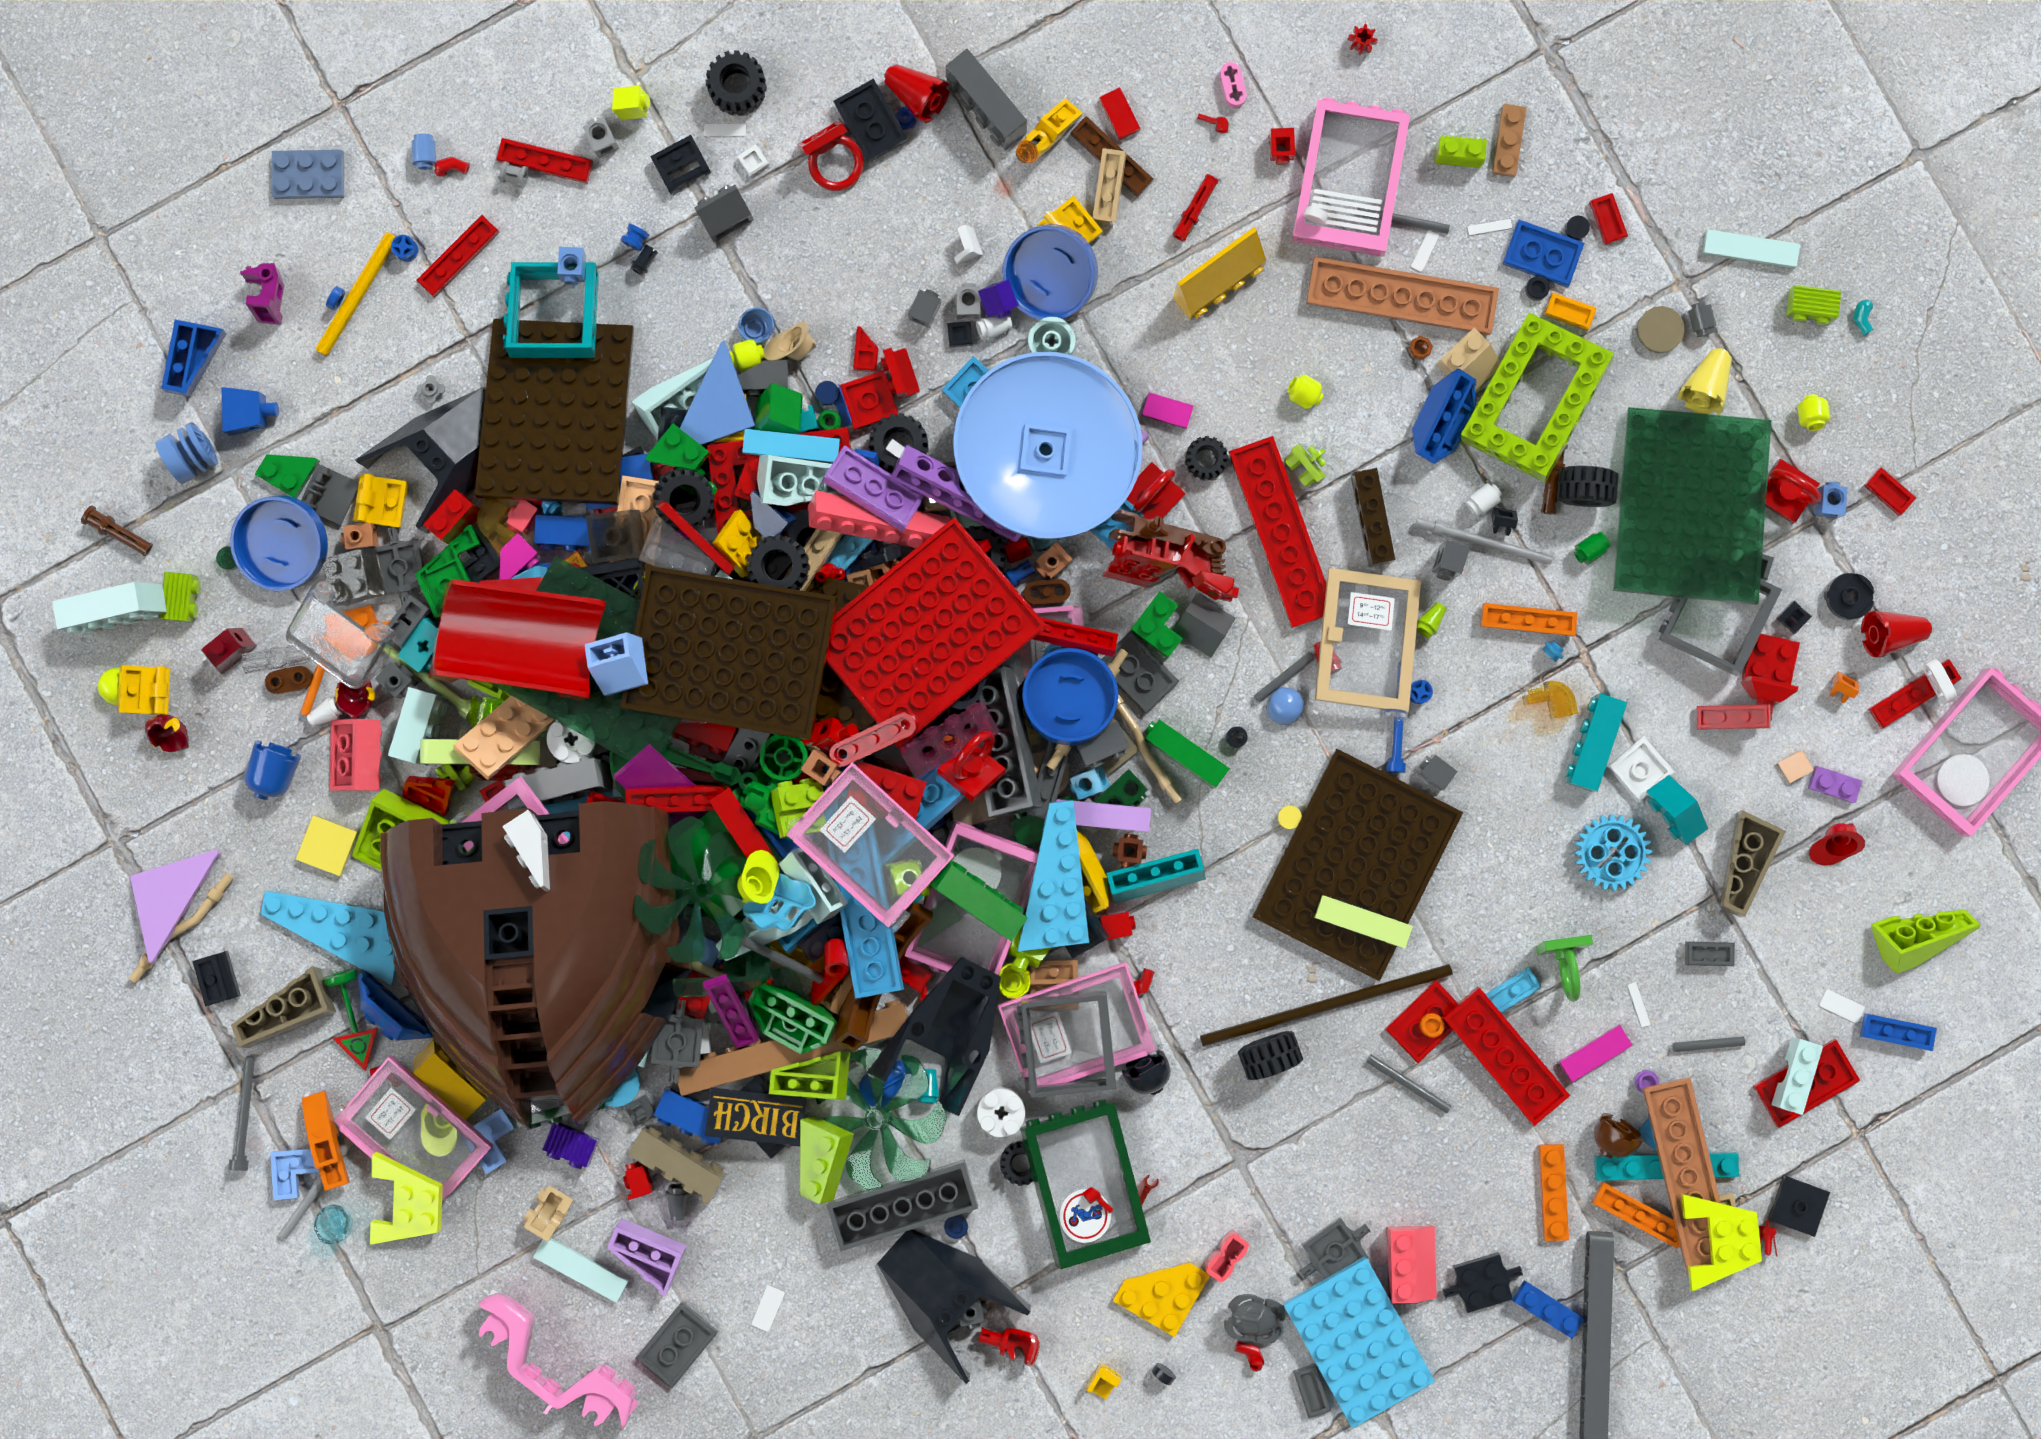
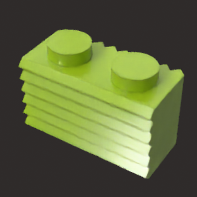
M1441 135L1436 143L1434 164L1481 168L1486 159L1487 140L1485 138L1483 140L1481 138L1477 139L1476 137L1468 139L1462 136L1454 138L1453 135L1451 137Z
M1794 285L1789 289L1786 316L1792 317V320L1796 322H1806L1809 319L1815 320L1818 325H1830V322L1837 320L1839 317L1842 292Z
M164 572L162 586L167 612L159 614V619L193 623V618H196L198 614V605L195 604L196 594H199L201 589L198 576Z

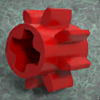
M1364 24L1360 29L1354 26V34L1348 36V40L1353 41L1350 50H1357L1359 55L1363 51L1371 53V45H1376L1378 39L1373 38L1376 30H1370L1367 28V24ZM1361 36L1364 37L1365 43L1361 42Z

